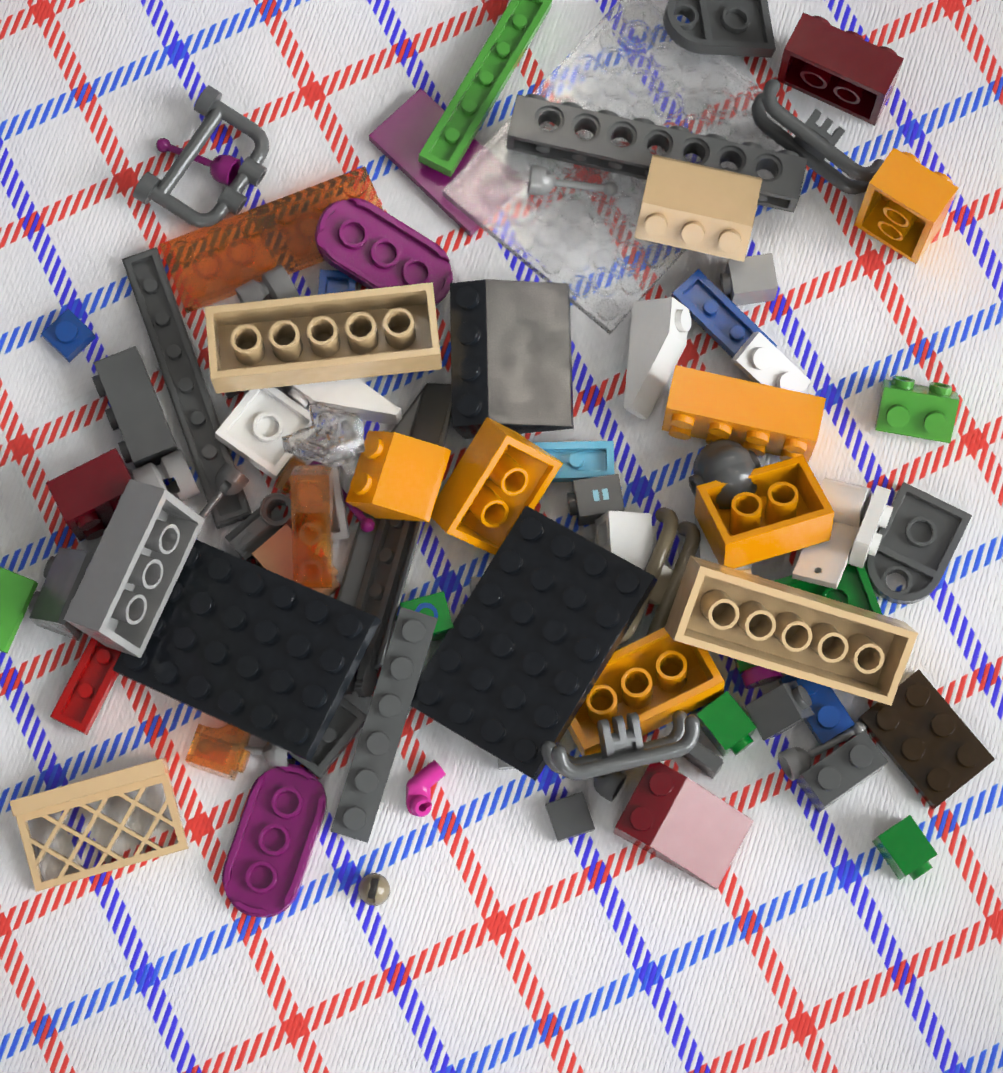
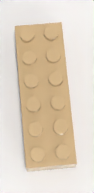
M433 282L205 307L210 379L216 394L442 369Z
M691 555L664 628L674 641L890 706L893 703L918 632L904 621Z

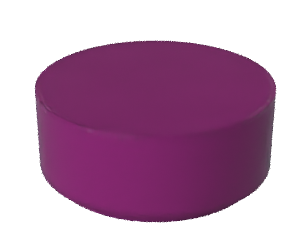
M754 666L745 670L741 677L745 688L751 689L778 680L782 677V673L761 666Z

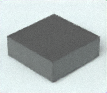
M699 741L688 754L683 755L684 758L712 779L724 763L722 758Z
M583 792L545 804L557 842L595 830Z

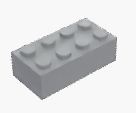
M130 479L107 528L103 532L102 539L86 568L85 575L69 604L63 620L106 647L141 658L205 519L166 489Z

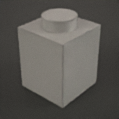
M772 253L747 256L744 262L728 259L725 272L720 273L721 289L725 295L729 294L730 300L736 306L775 301L778 283Z

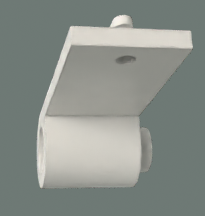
M824 478L819 485L834 511L831 538L829 541L802 548L792 572V579L837 589L850 558L855 538L869 506L871 489Z

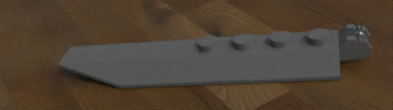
M427 383L391 432L444 447L452 417L451 384ZM362 511L365 517L373 519L375 528L371 532H363L359 521L337 600L370 613L381 620L358 666L359 670H356L344 694H352V692L356 691L358 697L366 698L371 697L378 681L376 670L383 666L423 522L379 519Z

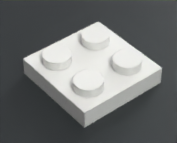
M276 387L249 390L215 432V438L276 481L291 459L296 456L318 428L321 419Z

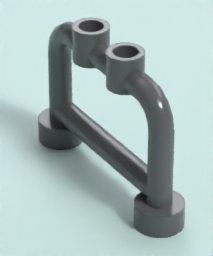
M208 85L200 94L194 106L196 112L206 117L163 179H159L150 172L145 173L135 187L133 197L145 205L153 200L188 224L198 228H210L219 224L228 212L237 216L247 201V197L242 194L246 186L250 183L257 187L267 172V168L262 165L269 152L267 135L256 123L221 102L222 93ZM224 120L249 136L254 141L255 148L251 155L244 160L231 184L223 190L215 207L208 213H199L170 195V193L219 123Z

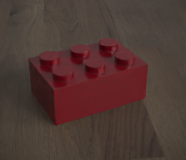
M803 12L784 48L777 80L875 126L894 89L904 58L898 56L891 48L885 46L878 47L865 41L856 32L843 31L832 26L823 17L810 16Z

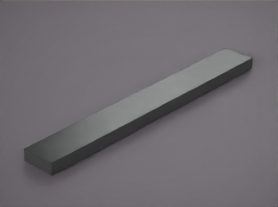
M157 247L124 258L122 262L208 503L218 491L215 484V476L225 462L233 467L235 465L229 448L215 438V432L221 425ZM242 489V491L233 496L223 495L212 509L211 514L216 528L220 529L245 520L252 512Z

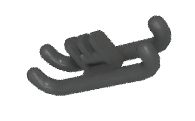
M770 79L765 84L762 93L755 97L751 107L755 125L784 149L796 152L799 157L808 158L806 165L837 189L854 195L866 192L869 182L884 160L877 159L868 167L857 164L835 147L845 132L844 129L839 126L831 136L827 133V130L833 121L827 118L821 127L818 126L816 122L822 113L817 109L814 110L804 124L778 103L776 95L781 85L777 79ZM766 112H767L774 120H776L778 123H780L782 126H784L786 129H788L790 132H792V133H793L794 135H796V136L793 137V136L790 135L788 132H786L784 129H782L780 126H778L776 123H774V122L767 116ZM826 158L839 169H841L844 173H846L848 176L856 180L847 178L845 175H843L841 172H839L837 169H835L833 166L827 163L824 159Z
M678 710L672 716L673 728L668 736L643 742L639 716L636 712L628 713L626 717L628 730H626L625 722L621 715L612 717L614 733H611L610 724L607 719L597 721L601 752L569 759L564 746L555 745L553 741L549 740L542 743L541 754L545 764L553 772L571 780H585L688 754L696 746L700 737V721L696 715L687 716L684 711Z

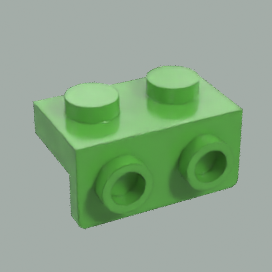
M893 376L892 380L883 379L875 430L945 443L951 442L960 401L957 392L952 391V386L938 382H931L929 387L914 384V379L904 376Z

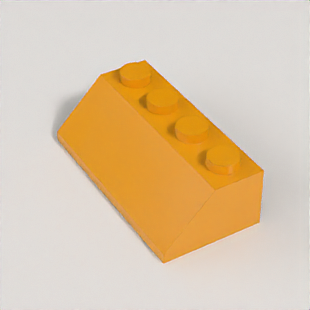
M665 627L616 650L568 727L581 755L586 756L601 752L597 728L598 720L607 719L610 724L611 733H614L612 717L621 715L624 719L626 730H628L627 714L636 712L639 716L642 736L672 722V716L676 711L682 710L688 714L721 696L724 693L725 681L708 650L674 641L664 629Z

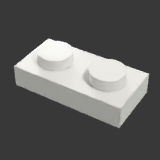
M753 332L731 359L755 383L801 393L811 383V380L760 332Z
M879 485L876 486L855 538L848 564L863 568L868 554L876 555L883 536L877 533L879 526L886 529L893 511V507L887 505L891 493L890 489Z

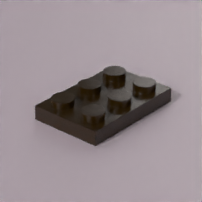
M919 669L898 686L891 706L877 702L858 718L860 722L866 725L867 731L933 810L995 760Z

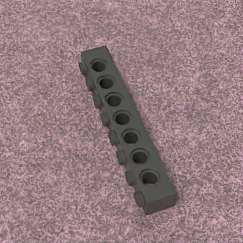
M517 94L507 134L506 149L647 180L652 159V153L648 148L660 146L666 152L658 155L688 162L684 156L692 153L698 155L702 160L695 164L722 170L725 169L722 168L720 163L729 161L738 168L731 172L759 178L761 177L756 171L761 169L768 170L773 174L774 178H762L757 205L793 213L800 198L808 158L799 157L796 152L790 150L776 152L763 149L761 145L754 142L735 143L727 141L725 137L718 134H707L704 136L691 133L689 129L681 126L667 128L655 125L653 121L645 118L631 120L619 117L618 114L609 110L595 112L583 109L582 106L573 102L559 104L547 101L544 97L537 94H527L526 96ZM544 122H552L558 128L553 131H546L539 125ZM588 130L594 136L589 139H582L576 135V132ZM624 138L629 142V145L618 147L613 144L612 140Z

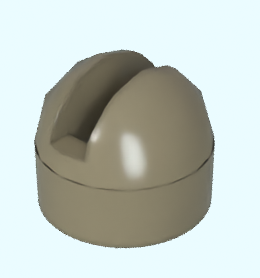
M371 873L361 879L358 893L366 904L378 906L388 899L390 885L384 876ZM372 879L379 880L375 899L368 898Z

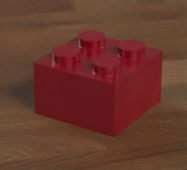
M114 448L46 482L66 524L78 540L86 539L90 541L103 535L129 480L133 479L117 449Z

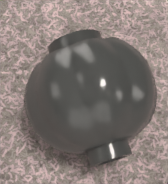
M719 439L706 445L697 455L693 464L694 475L689 477V486L694 496H696V486L715 480L721 483H728L717 495L716 503L719 505V509H731L732 499L737 494L742 492L756 493L757 485L753 484L752 480L748 477L753 469L760 468L761 465L753 451L747 450L735 441Z

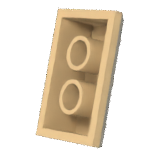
M652 154L634 238L744 262L753 228L762 178Z

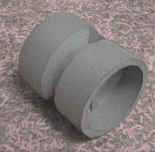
M281 264L263 273L262 281L257 282L252 279L235 289L241 303L262 301L267 294L271 300L300 297L291 278Z
M180 449L161 457L160 464L157 466L150 462L132 470L136 481L166 489L182 502L201 494ZM174 477L175 480L166 486L164 479Z

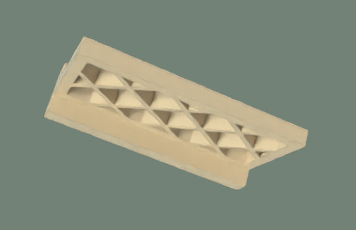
M166 758L9 801L12 814L16 816L35 892L189 849L171 784ZM162 783L166 800L159 812L139 802L147 787ZM139 790L135 799L125 794ZM119 796L132 803L121 823L101 813L110 797ZM102 800L97 810L87 805ZM78 806L94 814L83 834L63 823L70 810ZM136 806L156 817L145 837L125 826ZM167 807H169L172 820L163 816ZM63 811L59 820L50 816V814ZM42 817L55 824L45 844L31 837L27 821ZM98 817L118 828L107 847L87 837ZM160 820L174 827L178 841L177 844L162 847L149 840ZM60 828L80 838L69 858L50 848ZM122 831L142 841L134 856L124 858L111 850ZM84 841L104 852L96 867L87 869L73 861ZM146 844L156 849L141 854ZM34 845L42 849L38 857H36ZM47 852L66 864L57 878L43 881L39 864ZM108 855L117 859V861L103 864ZM70 866L79 870L78 872L65 875Z

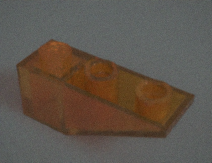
M333 465L294 466L290 474L293 581L309 588H332L334 528Z

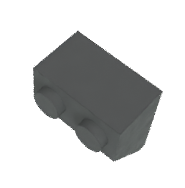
M59 547L56 556L49 558L43 574L46 578L41 591L34 593L28 611L31 613L29 618L37 626L79 641L82 631L63 619L94 553Z

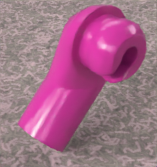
M435 760L410 778L406 784V807L412 815L424 817L431 811V787L446 775Z

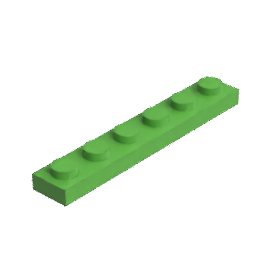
M552 0L510 1L419 154L418 162L451 178L550 11Z

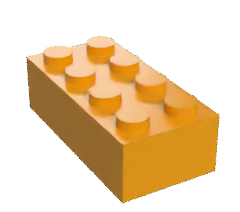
M675 365L662 430L668 431L670 436L677 439L689 440L691 437L706 440L707 444L719 439H729L741 444L747 450L753 451L756 456H763L767 453L780 456L779 459L784 461L803 455L806 461L809 462L817 443L826 398Z

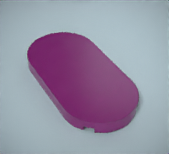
M360 198L339 200L330 204L323 211L317 222L315 241L323 259L332 267L366 288L375 289L433 282L435 306L448 294L450 283L453 282V272L451 271L450 260L446 252L438 244L374 204Z
M288 764V766H276V768L264 772L256 779L248 795L222 872V882L226 896L236 909L248 916L267 918L278 915L294 902L300 891L327 809L326 793L321 782L311 771L302 766Z

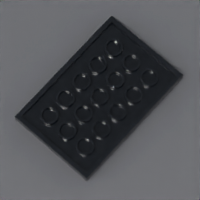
M525 506L453 622L454 628L448 630L419 677L411 707L536 781L546 765L541 754L542 743L550 740L555 745L559 744L657 583V578L534 509Z
M196 540L142 657L138 658L121 652L113 671L311 762L381 620L370 613Z

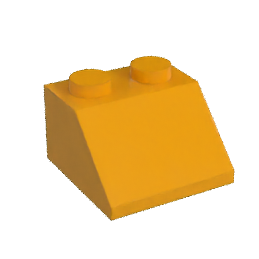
M368 431L345 502L374 518L429 522L451 450L396 432Z

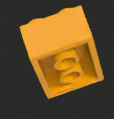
M893 148L869 182L854 226L917 264L939 232L958 187L945 174L933 172L921 165L919 159L913 154L900 152Z
M803 455L753 469L748 478L752 480L753 484L757 485L756 493L742 492L737 494L732 499L731 509H719V505L716 503L717 495L728 483L715 480L696 486L694 515L720 565L735 569L826 542L831 538L834 511Z

